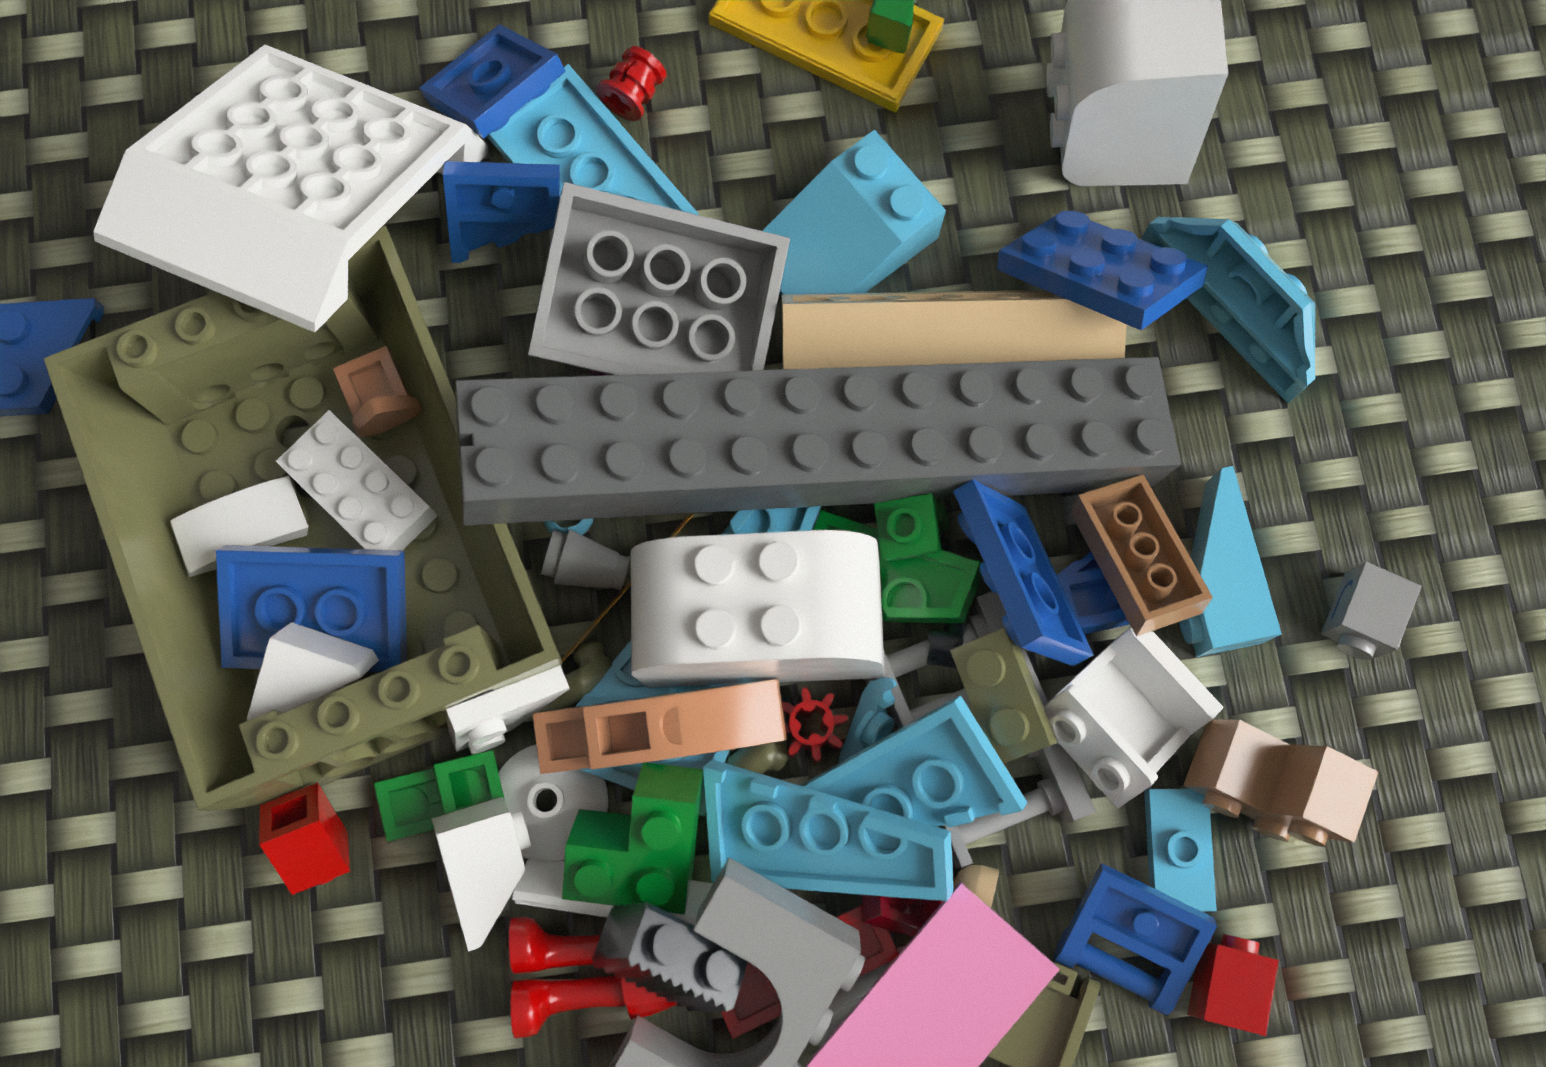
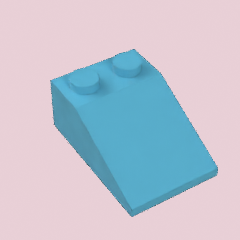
M875 129L832 160L762 230L790 238L779 291L780 295L866 293L939 238L946 211L945 208Z

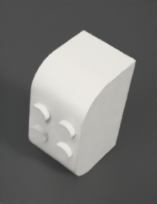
M1221 0L1067 1L1061 32L1052 33L1051 63H1047L1046 83L1048 97H1054L1055 113L1050 115L1051 147H1060L1062 173L1068 181L1078 186L1188 183L1228 76Z
M810 530L673 537L652 540L631 549V675L647 688L742 684L778 679L779 682L885 677L880 560L877 540L871 536L856 532Z

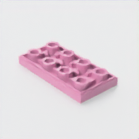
M959 882L949 900L942 902L804 1067H979L1060 969L963 883Z

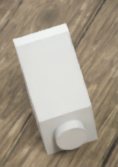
M503 797L432 818L468 951L482 946L526 870L521 850L531 847L524 817L521 811L511 814Z

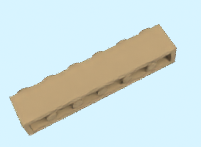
M1046 290L781 294L783 370L1125 358L1126 324Z

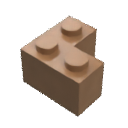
M1211 720L1204 727L1183 786L1204 795L1202 804L1215 812L1238 818L1241 813L1254 819L1252 829L1265 836L1288 842L1290 836L1303 842L1325 847L1327 839L1355 843L1378 771L1328 746L1290 745L1241 720Z

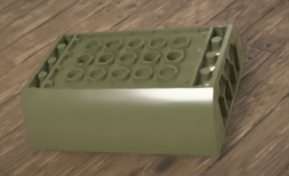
M386 225L382 226L348 260V299L316 332H312L215 291L43 358L198 810L217 811L255 806L316 782L322 787L449 733L446 709L562 665V660L507 524L463 526L456 398ZM387 346L395 358L410 396L418 398L422 411L411 420L393 429L373 436L358 438L438 514L404 549L407 661L380 673L366 672L361 678L284 713L273 710L248 721L247 716L261 669L222 668L217 569L192 577L188 576L170 525V520L223 496L288 476L289 474L276 460L289 449V447L283 445L282 437L286 428L293 423H307L310 429L330 410L356 435L352 426L353 416L333 368ZM289 475L308 525L307 536L272 545L271 547L365 549L314 498L303 497L301 486Z

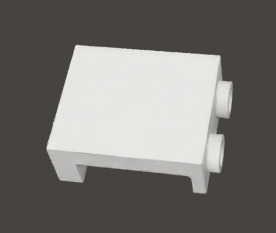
M1131 627L1111 642L1043 706L1057 742L1117 808H1120L1149 788L1158 778L1156 772L1189 736L1213 720L1224 708L1153 631L1136 636Z

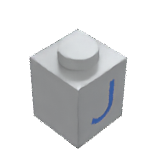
M1366 561L1344 573L1321 635L1337 641V648L1343 653L1363 660H1371L1372 658L1398 650L1422 586Z

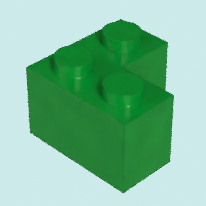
M644 762L633 793L631 815L579 809L565 846L562 899L620 906L621 904L624 906L626 904L632 905V903L638 904L639 902L644 904L646 901L668 913L685 914L693 878L703 769Z

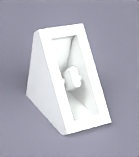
M291 622L269 639L247 720L249 721L273 710L284 713L320 698L361 678L379 660L372 649Z

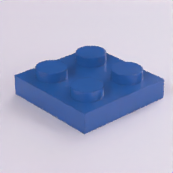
M499 24L419 87L430 106L451 119L466 124L477 135L485 138L491 132L503 128L508 123L510 117L530 100L545 94L550 88L551 83L566 71L556 53Z

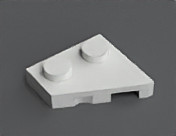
M559 665L446 709L448 732L456 752L469 747L472 754H478L501 745L506 741L504 733L513 730L533 716V713H537L568 691L569 686L561 666Z

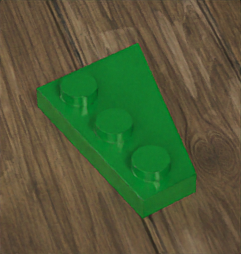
M822 510L820 511L813 530L856 532L871 536L877 540L880 560L882 622L964 623L982 577L980 562L941 549L935 554L888 562L881 557L877 528Z

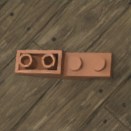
M778 679L533 713L540 774L630 765L749 747L787 739Z

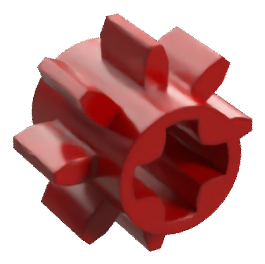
M806 687L802 688L801 703L796 707L782 701L783 714L790 717L789 724H785L786 736L789 735L793 742L788 753L790 758L796 756L800 749L811 751V758L816 764L820 762V748L826 743L834 749L840 750L843 743L832 732L834 727L846 724L848 716L841 714L833 716L829 709L834 697L832 693L826 695L822 702L811 700L810 692ZM814 712L818 713L823 717L820 728L826 734L821 737L813 733L807 740L799 735L801 723L796 718L799 715L810 718Z

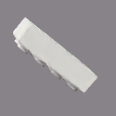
M330 410L276 460L365 549L404 550L438 516L429 505Z

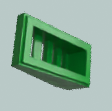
M874 0L869 11L866 32L867 42L897 53H905L912 29L914 0Z

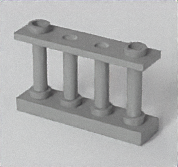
M993 591L977 597L972 603V616H970L966 628L964 644L1005 628L1002 618L1007 613L999 595ZM928 640L887 656L884 651L885 677L892 678L897 683V686L892 688V695L895 698L894 704L887 707L891 717L894 719V725L897 730L961 695L969 709L972 708L964 688L912 710L908 709L896 677L929 665L927 664L930 648ZM1020 648L1044 706L1048 702L1025 649ZM879 678L865 679L867 686L871 681ZM1059 743L1024 756L1027 760L1034 757L1043 780L1037 782L1038 789L1023 794L1027 801L1023 811L1002 816L1000 812L974 818L971 823L949 828L946 825L937 826L951 831L952 864L954 868H962L973 863L966 844L1046 811L1052 816L1059 814L1062 824L1076 821L1096 812L1073 758Z

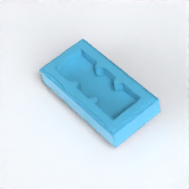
M1192 789L1144 790L1150 887L1199 911H1217L1210 809L1202 804L1205 796Z

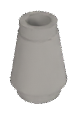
M569 529L568 534L553 530L541 575L554 578L553 584L602 589L612 588L621 591L630 558L619 555L618 552Z

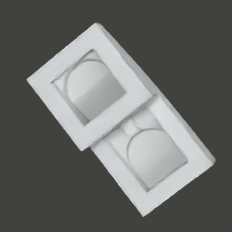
M289 475L223 496L170 520V525L189 577L216 570V550L225 545L272 546L307 536L308 525Z

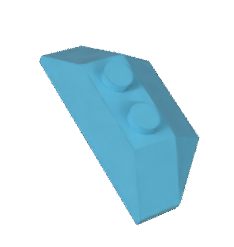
M1157 217L1149 223L1140 240L1161 248L1180 250L1185 253L1187 258L1208 265L1204 286L1188 296L1187 299L1287 403L1292 401L1315 380V302L1307 295L1304 285L1298 278L1285 273L1268 255L1264 244L1257 237L1247 234L1236 222L1230 219Z

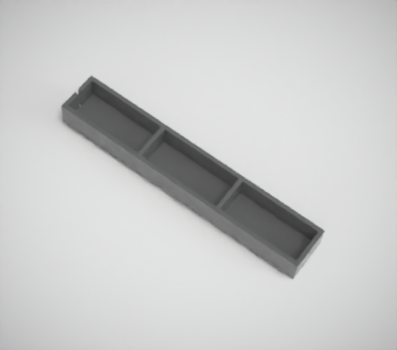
M1159 357L456 380V422L463 526L869 504L932 493L938 500L956 499L953 491L972 479L1004 496L1089 492L1144 474L1152 488L1181 465Z

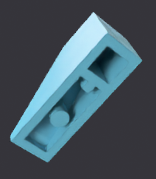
M1234 467L1221 468L1205 484L1190 557L1213 598L1202 614L1179 621L1182 635L1188 644H1193L1196 657L1263 644L1282 634Z

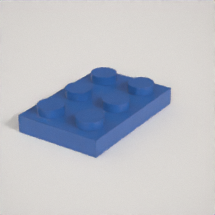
M1064 210L1001 248L998 255L997 270L1138 330H1143L1204 286L1208 265L1187 258L1185 253L1180 250L1161 248L1140 240L1134 233L1128 230L1112 229L1091 221L1087 215L1081 212Z
M974 479L954 490L953 492L962 510L958 514L959 524L965 535L977 545L984 561L980 564V572L988 587L995 594L999 595L1007 613L1002 618L1003 625L1011 640L1020 648L1072 666L1093 656L1092 650L1026 507Z
M225 545L216 550L222 668L261 669L269 639L291 622L372 649L379 661L367 672L380 673L407 661L404 550Z

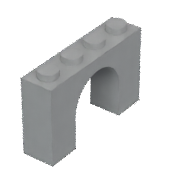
M728 857L698 909L693 931L750 962L769 978L778 993L782 1007L775 1026L765 1038L754 1046L735 1053L719 1054L697 1049L637 1015L608 1067H802V1064L797 1062L807 1043L809 1042L816 1046L829 1027L833 1010L828 1007L838 990L842 989L848 992L862 970L865 957L860 955L859 930Z

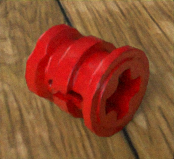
M631 46V48H627L623 53V62H617L610 71V80H601L596 86V92L600 100L615 114L626 120L639 121L644 114L642 104H647L655 94L654 86L662 84L667 76L662 63L650 52L641 47Z

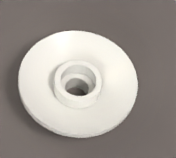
M536 744L516 753L499 771L505 802L511 814L521 811L524 817L531 847L522 849L521 854L527 859L532 858L545 861L565 860L566 842L578 810L608 812L609 797L605 779L579 769L540 774ZM551 789L557 796V804L551 811L541 812L536 805V798L541 791Z

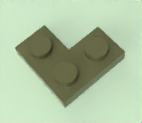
M1005 628L950 650L972 706L969 710L1003 764L1058 743L1021 649L1011 640Z

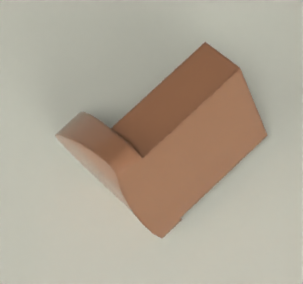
M387 346L333 368L353 416L352 426L357 437L373 436L393 429L411 420L422 411L418 398L410 396L395 358Z

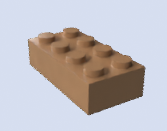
M1144 474L1078 495L1071 515L1136 636L1203 613L1213 597Z

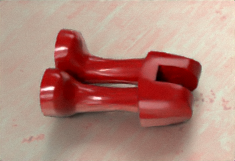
M526 916L512 917L509 925V957L512 973L520 974L561 967L594 965L592 958L601 935L562 936L548 934L542 929L535 918ZM616 976L553 980L536 978L514 980L511 987L512 1033L514 1038H528L536 1035L548 1017L569 1010L595 1007H626L630 1020L636 1019L637 1015L642 1018L677 1006L676 1002H667L666 997H657L656 992H647L645 987H636L635 983H626L625 978H616Z

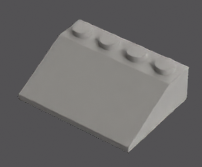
M564 182L548 250L528 356L610 375L764 370L790 238Z

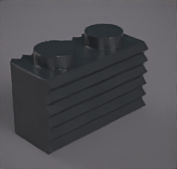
M646 901L644 904L639 902L638 904L632 903V905L626 904L624 906L621 904L620 906H613L592 958L595 968H604L605 973H614L616 978H625L626 983H635L636 987H645L647 992H656L657 997H666L667 1002H676L677 1006H684L687 1011L727 1012L734 1008L748 961L693 931L694 925Z

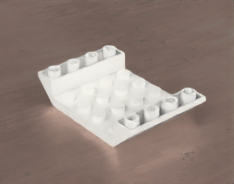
M264 44L125 151L93 231L94 240L109 248L312 332H316L348 299V260L436 172L443 174L445 161L480 162L487 155L488 145L464 123Z

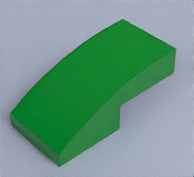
M493 750L435 764L432 769L374 783L387 844L435 831L432 818L503 797L505 801Z

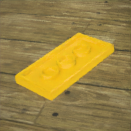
M717 0L709 13L710 25L894 113L898 110L942 31L944 19L914 5L909 44L906 52L901 54L867 42L866 32L869 11L874 0Z

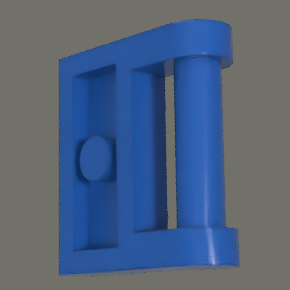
M1101 863L1072 921L1059 939L1053 960L1070 969L1076 964L1147 999L1149 1008L1167 1016L1178 1002L1217 924L1214 917ZM1094 932L1166 969L1163 974L1156 977L1087 943L1091 933Z

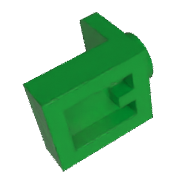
M932 493L874 503L880 553L884 560L891 562L935 554L940 551L939 531L950 529L947 507Z

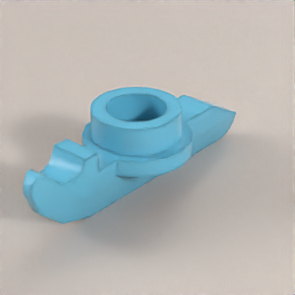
M881 677L871 681L864 689L840 753L839 763L891 734L894 727V719L887 715L885 708L893 705L895 701L892 695V688H895L897 683L894 679Z

